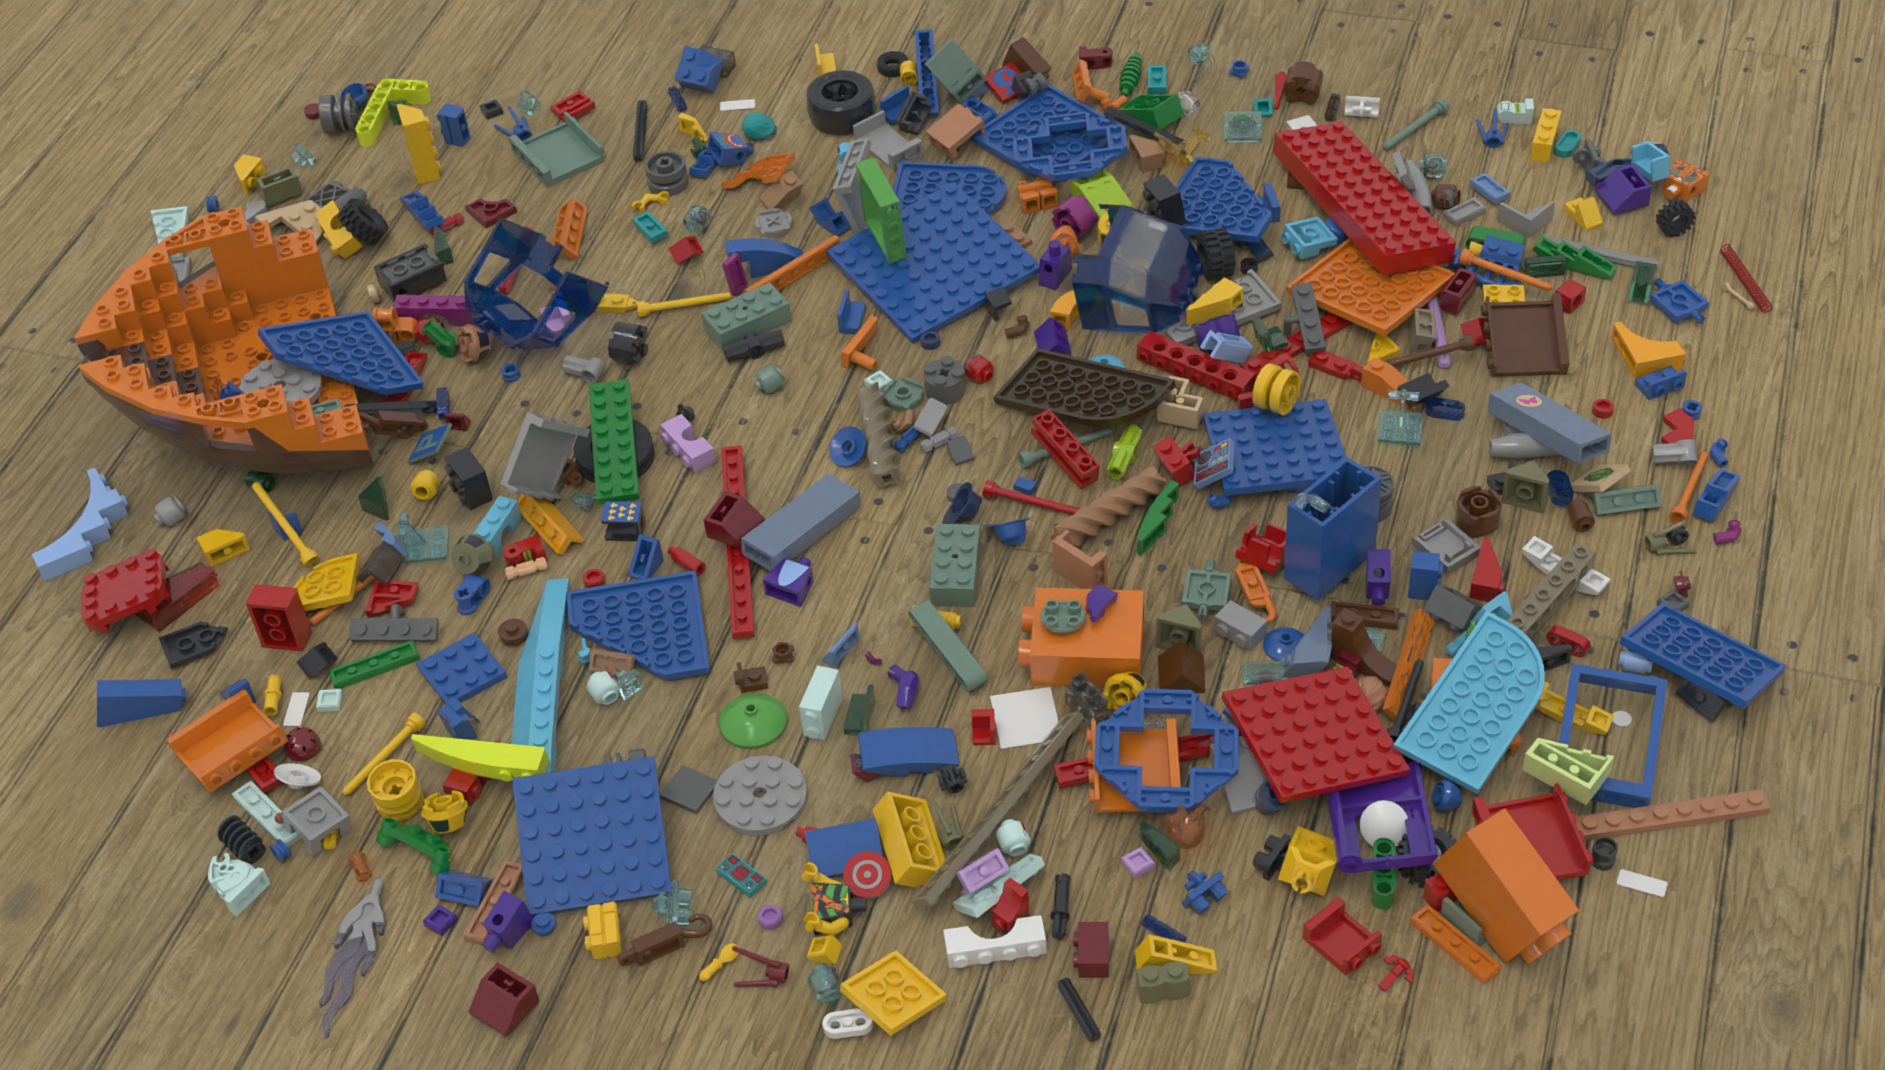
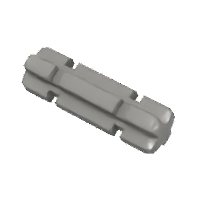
M951 426L945 429L946 431L943 430L929 437V440L921 441V450L927 453L932 450V447L937 448L947 443L949 439L957 438V429Z

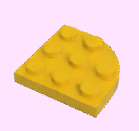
M358 553L327 560L313 567L314 571L310 572L306 578L302 576L298 580L294 588L298 590L305 612L353 601L361 561Z

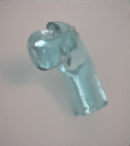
M1299 493L1294 500V505L1301 509H1304L1308 503L1323 513L1330 506L1327 501L1313 494Z

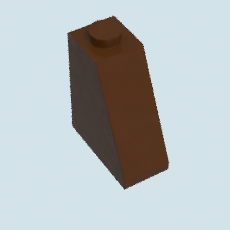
M1024 37L1010 44L1002 63L1003 67L1013 62L1021 73L1030 70L1032 75L1041 73L1046 80L1048 79L1051 66Z

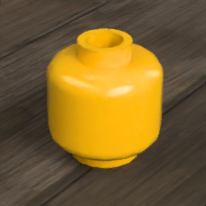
M421 470L411 482L410 490L419 500H431L438 492L441 481L436 473L430 470Z

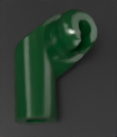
M699 137L692 139L695 149L691 148L690 152L697 158L699 153L707 149V146Z

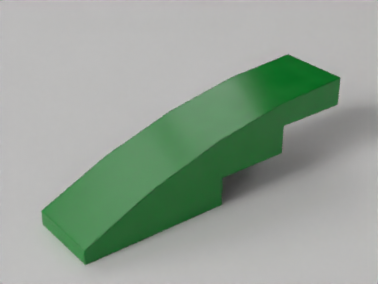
M1541 235L1532 250L1554 263L1591 276L1610 279L1617 268V265L1584 245L1578 250L1563 240L1558 245Z
M1173 480L1161 491L1144 518L1137 539V554L1139 556H1142L1167 531V520L1173 515V504L1179 499V484Z

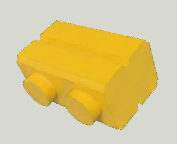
M608 902L602 905L588 906V916L583 917L585 931H589V936H585L586 950L591 951L595 960L606 958L607 956H618L622 952L619 912L616 903Z

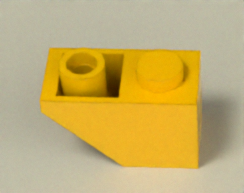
M243 154L234 164L243 192L248 195L256 186V179L266 174L263 160L259 157Z

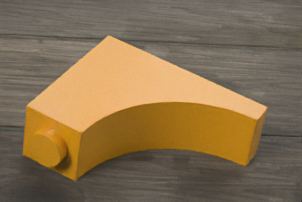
M1622 321L1613 324L1611 339L1634 378L1642 377L1672 366L1675 370L1682 369L1686 353L1677 341L1649 340L1631 332Z

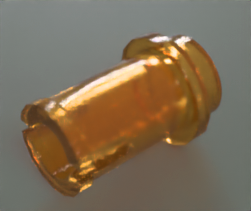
M354 851L349 855L348 863L353 867L357 881L365 882L369 880L368 877H372L366 863V854L361 851Z

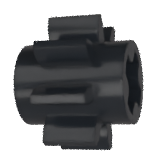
M954 764L944 766L940 771L941 774L937 775L941 790L947 789L951 794L963 790L964 783L968 782L964 768L958 769Z

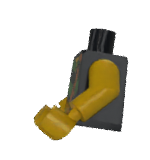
M809 862L803 867L802 880L806 882L813 880V883H811L812 912H808L803 918V921L807 922L805 925L806 931L811 932L814 930V935L826 934L835 936L846 928L853 926V913L867 912L866 897L852 898L849 885L830 879L820 872L817 873V866Z

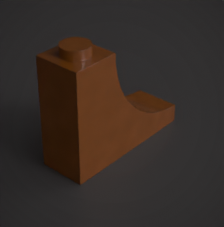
M1344 608L1332 622L1330 658L1338 661L1340 653L1343 650L1362 658L1361 674L1375 676L1383 682V685L1390 687L1397 664L1385 657L1373 644L1366 631L1364 617Z

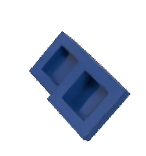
M705 149L698 154L697 162L689 167V175L707 178L716 168L718 162Z

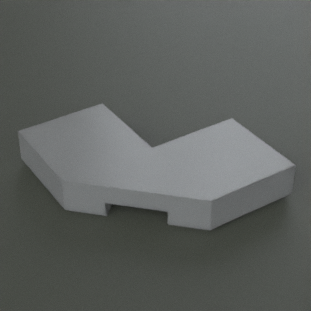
M264 199L246 204L247 212H244L247 224L255 222L254 216L267 212Z

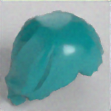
M752 112L743 119L742 130L751 140L766 139L771 134H776L777 127L769 115Z

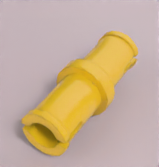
M273 674L268 676L267 688L263 693L265 700L263 713L266 716H275L278 711V702L281 700L282 695L280 691L282 678L279 675Z

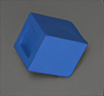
M295 512L285 516L297 534L303 531ZM268 513L274 531L284 541L289 539L273 515Z

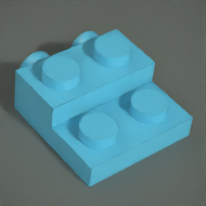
M1319 217L1284 224L1281 235L1282 242L1289 244L1292 254L1298 255L1301 259L1317 256L1319 249L1337 245L1338 240Z

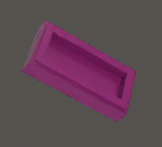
M733 253L722 263L731 295L738 296L748 286L739 254Z

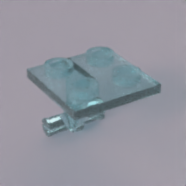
M1402 389V391L1389 390L1388 399H1401V410H1381L1378 442L1420 446L1423 413L1404 412L1405 400L1418 401L1419 392H1406V389Z
M406 512L400 514L397 529L399 530L398 537L404 541L407 550L404 563L447 559L449 526L414 529L409 523V514Z

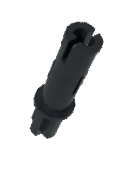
M1061 873V876L1059 874L1055 876L1054 907L1050 914L1053 920L1051 935L1059 940H1062L1066 935L1067 921L1070 919L1068 904L1071 877L1066 873Z

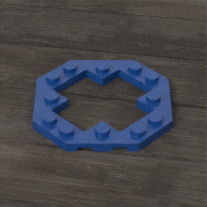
M1088 112L1048 116L1043 119V124L1033 126L1026 131L1024 137H1017L1013 140L1015 167L1054 182L1093 177L1128 152L1125 126L1121 124L1112 125L1110 120L1101 117L1093 118ZM1087 128L1088 137L1107 135L1108 148L1090 150L1091 160L1053 165L1052 155L1033 157L1032 144L1051 142L1050 132Z
M1144 689L1137 694V698L1130 703L1126 702L1113 712L1112 717L1096 725L1094 770L1141 812L1190 813L1238 775V729L1234 725H1229L1221 718L1222 715L1209 704L1205 705L1199 700L1198 695L1192 690ZM1144 713L1190 714L1191 734H1214V768H1190V787L1142 786V766L1118 765L1120 732H1143Z

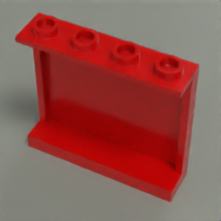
M1558 783L1554 784L1553 793L1486 805L1483 797L1474 798L1472 816L1476 826L1505 808L1558 881L1589 875L1590 865L1593 864L1592 853L1585 847L1583 832L1581 830L1578 831L1575 814L1569 810L1567 795L1561 791Z

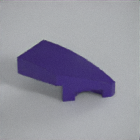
M1098 584L1087 594L1085 610L1090 612L1091 622L1095 623L1104 616L1105 608L1117 600L1118 592Z

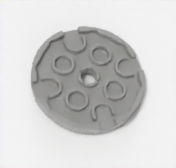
M273 359L262 361L258 366L251 369L244 375L239 386L244 393L282 384L287 402L309 397L312 405L321 394L322 378L320 373Z
M750 756L733 764L722 773L714 787L713 802L719 819H722L731 830L750 836L769 835L783 830L784 826L793 819L795 821L798 819L807 802V788L802 773L792 763L779 757ZM760 791L766 794L762 798L755 797Z

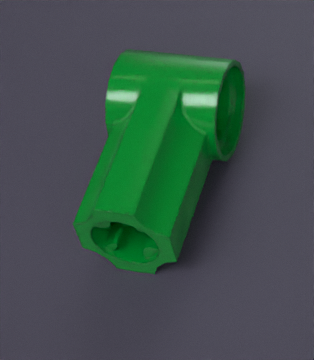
M433 318L428 320L423 325L421 331L437 345V351L440 355L452 357L458 347L455 341L456 333L446 331Z

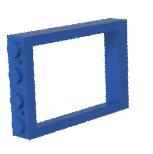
M1572 664L1559 743L1569 745L1579 682L1655 695L1643 784L1607 778L1591 799L1592 801L1630 808L1649 806L1667 680L1655 676L1648 677L1631 672L1613 671L1608 668L1601 669L1584 664Z

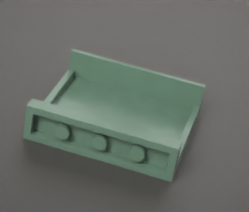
M564 112L566 122L524 141H521L516 135L509 137L512 152L546 188L604 162L603 154L605 151L601 143L598 144L591 134L589 135L582 125L580 126L576 119L567 112Z

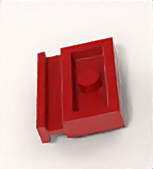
M581 91L550 106L551 112L561 120L564 119V121V112H567L571 117L577 118L596 108L595 102L590 101V98Z

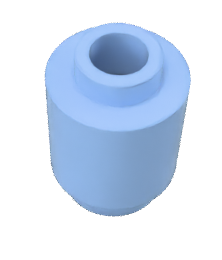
M1627 648L1625 652H1620L1618 665L1623 666L1622 670L1645 674V672L1651 673L1653 663L1636 652H1631Z

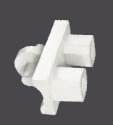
M1346 96L1345 115L1378 117L1380 98Z

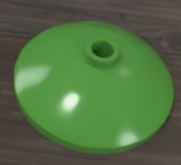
M761 693L746 694L733 699L724 707L719 717V728L723 738L731 745L743 749H757L770 745L783 734L787 726V714L782 703L772 696Z

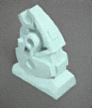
M228 853L224 854L225 860L219 862L218 857L214 856L209 866L208 880L214 892H218L220 898L225 901L229 911L237 917L271 883L262 868L254 869L249 863L231 860Z

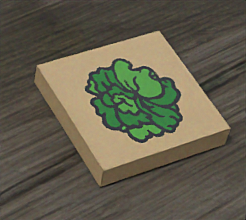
M1598 464L1571 483L1569 487L1572 492L1602 493L1630 473L1631 470L1628 464Z

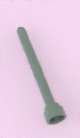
M1443 98L1438 99L1434 102L1430 111L1383 145L1384 150L1391 149L1435 115L1446 113L1450 109L1449 103Z
M1104 428L1076 439L1083 445L1111 435L1112 430ZM1045 449L1036 452H1028L1026 450L1018 453V460L1021 467L1025 469L1031 467L1035 460L1050 456V454Z

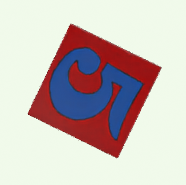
M1012 62L984 75L987 78L984 83L1000 102L1005 104L1018 98L1011 86L1014 76L1021 74V71Z

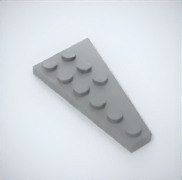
M1252 268L1247 271L1246 276L1243 278L1239 277L1234 281V283L1244 287L1243 303L1230 313L1235 315L1237 325L1282 309L1281 301ZM1182 319L1166 331V337L1184 345L1197 341L1193 326L1212 319L1191 325L1187 324V319Z

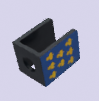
M605 502L601 523L608 524L605 533L606 541L637 542L639 534L644 532L646 523L642 502Z

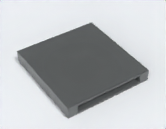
M682 765L662 790L660 798L697 814L713 794L717 780Z

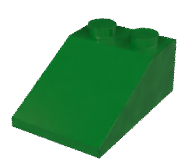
M1178 94L1139 95L1117 109L1162 130L1168 124L1177 122L1178 118L1184 115Z

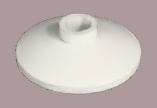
M281 764L274 770L275 777L293 789L313 786L321 780V775L317 770L301 764Z

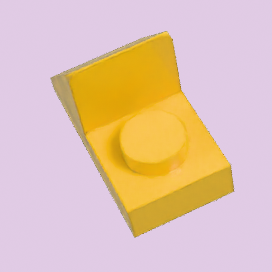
M1580 197L1564 203V210L1585 231L1602 226L1603 221L1594 197L1584 200Z

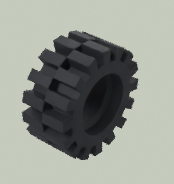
M1676 199L1674 203L1669 201L1668 206L1664 204V209H1659V214H1656V223L1662 232L1670 237H1674V235L1678 237L1681 232L1685 234V230H1690V225H1694V220H1696L1695 213L1689 204L1684 200L1679 201Z

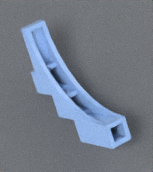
M95 467L87 470L90 478L91 492L88 504L81 517L61 538L46 548L32 554L44 582L92 562L93 559L90 554L93 552L92 546L111 538L108 532L111 529L109 523L128 515L125 507L129 505L125 496H119L116 488L111 490L109 486L105 487V485H108L103 473L98 474Z

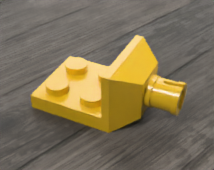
M1298 826L1289 845L1278 880L1291 884L1296 892L1298 888H1302L1300 892L1302 894L1310 891L1325 896L1337 863L1334 839Z

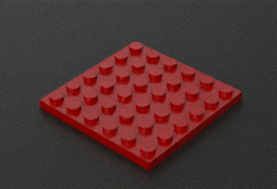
M1348 667L1224 691L1221 698L1280 803L1409 775L1410 768L1400 751L1393 748L1394 741Z

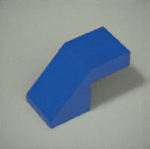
M827 198L809 207L817 223L831 234L837 236L851 228L843 211L836 214Z

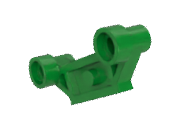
M383 818L381 829L378 830L376 838L378 844L392 846L397 838L433 858L430 865L432 873L438 875L449 870L451 849L448 848V842L441 839L439 835L431 834L422 829L420 825L400 824L393 818Z

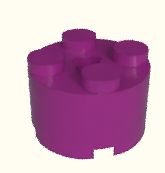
M1070 196L1052 212L1054 214L1052 223L1057 230L1062 226H1070L1075 232L1077 240L1092 229L1098 221L1097 214L1093 212L1084 196Z

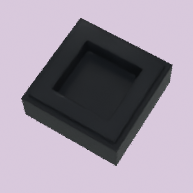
M497 100L480 105V110L487 120L504 114Z

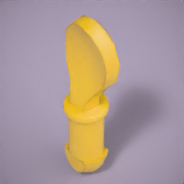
M734 943L726 945L720 951L718 959L714 958L712 963L704 970H701L699 974L700 980H709L718 969L723 967V963L734 960L739 953L732 951V947L738 946Z

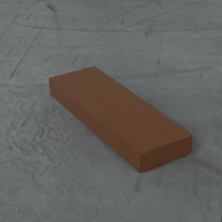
M1332 601L1331 623L1346 608L1364 617L1365 627L1397 630L1400 608Z

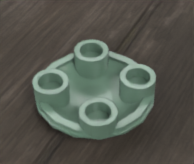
M1048 600L1045 602V608L1040 615L1041 623L1047 629L1058 633H1067L1079 629L1084 624L1086 618L1085 612L1081 608V602L1078 600Z

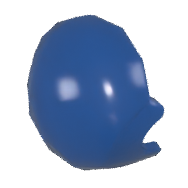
M362 83L350 84L340 93L344 97L346 93H352L358 109L367 103L369 96Z

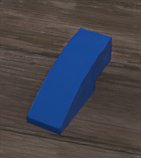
M1720 468L1706 484L1704 492L1697 499L1693 515L1714 522L1730 499L1741 476Z

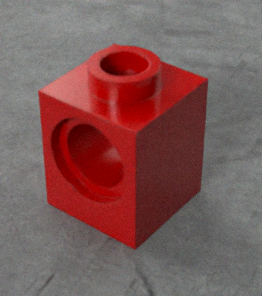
M1568 279L1555 290V294L1561 293L1563 311L1571 314L1584 303L1586 286Z

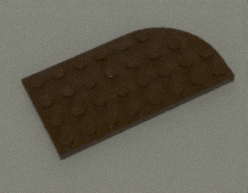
M1037 348L993 398L996 404L1037 414L1050 409L1058 419L1097 427L1125 423L1149 413L1166 399L1176 387L1174 379Z

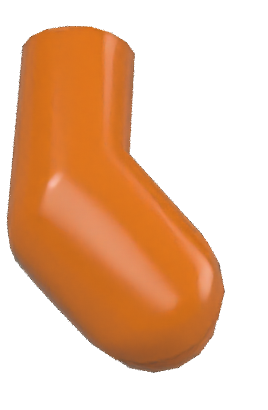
M1121 95L1113 102H1110L1109 98H1104L1101 100V105L1104 110L1108 106L1118 109L1126 104L1128 99L1124 95Z

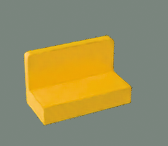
M814 44L818 75L821 76L825 73L836 71L834 54H819L818 44Z

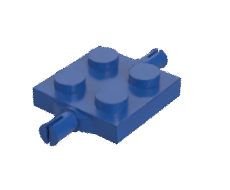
M1657 278L1654 281V285L1660 290L1650 295V301L1675 323L1688 317H1693L1699 324L1705 321L1706 317L1700 312L1708 309L1709 302L1684 280L1673 284H1666L1661 278Z

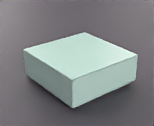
M881 370L864 379L867 387L874 382H878L881 392H883L887 384L893 381Z
M319 690L316 705L317 711H340L343 697L342 690Z

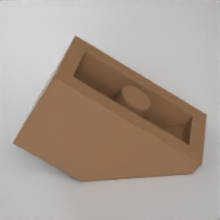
M1135 135L1129 136V151L1141 172L1163 168L1165 152L1156 141Z
M791 170L782 175L778 181L773 182L759 197V200L767 209L780 208L800 196L803 183Z

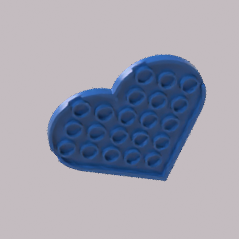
M900 161L893 191L900 202L901 210L951 182L956 183L987 214H991L1000 208L1007 194L1005 180L1002 176L999 177L995 174V170L985 166Z

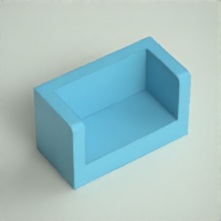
M1649 141L1632 146L1631 165L1634 164L1643 176L1652 182L1670 177V156Z

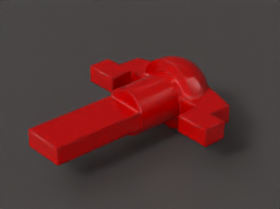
M1394 954L1390 958L1387 955L1383 960L1388 965L1391 962L1396 965L1378 985L1380 989L1386 992L1403 972L1408 974L1405 977L1407 981L1411 983L1414 980L1412 977L1414 971L1406 959Z

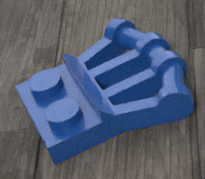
M1486 235L1479 258L1519 272L1525 245ZM1474 264L1467 269L1477 274L1476 282L1481 287L1492 284L1521 285V282L1515 279L1514 281L1503 282L1505 276L1501 274L1497 281L1489 279L1492 271L1487 269L1483 277L1476 272L1479 266Z

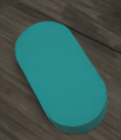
M1575 130L1565 131L1554 146V154L1561 158L1572 156L1581 143V134Z

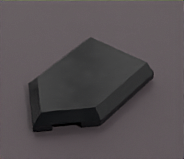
M200 621L159 637L170 668L214 652L228 631V627L210 626L209 623Z

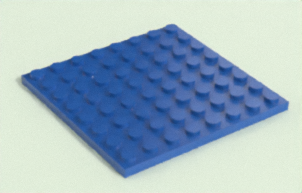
M954 182L901 210L907 258L889 264L869 228L826 250L827 256L912 344L919 341L921 335L925 332H935L985 304V293L1002 287L1005 291H1008L1039 273V262Z

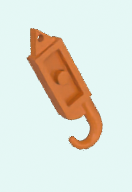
M1239 560L1238 567L1235 568V576L1249 606L1266 608L1268 616L1264 619L1267 620V624L1273 622L1277 616V611L1258 567Z

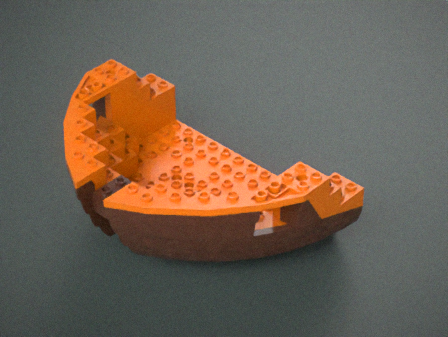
M242 206L201 216L165 238L129 266L92 307L74 337L83 356H88L91 361L78 365L88 385L93 387L117 411L146 432L203 460L244 471L280 474L332 472L374 465L371 448L363 428L364 421L360 418L357 405L345 407L346 404L359 403L355 385L320 374L322 378V391L312 405L339 399L342 408L314 415L309 397L287 402L282 384L220 400V392L222 388L226 387L228 381L234 383L239 388L246 373L258 366L262 361L275 359L259 338L258 328L337 316L312 228L273 238L268 220L247 224ZM209 246L214 261L179 283L171 255Z

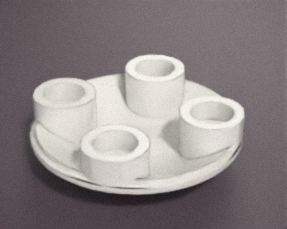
M1378 801L1372 803L1364 810L1360 819V830L1364 839L1372 846L1379 838H1389L1395 843L1396 847L1399 845L1400 840L1402 841V836L1405 833L1407 834L1405 819L1408 817L1398 804L1391 801Z

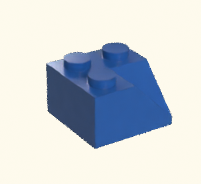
M685 46L674 80L682 87L714 94L724 59L702 49Z

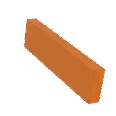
M1425 905L1410 917V923L1484 985L1502 970L1500 963L1430 905Z

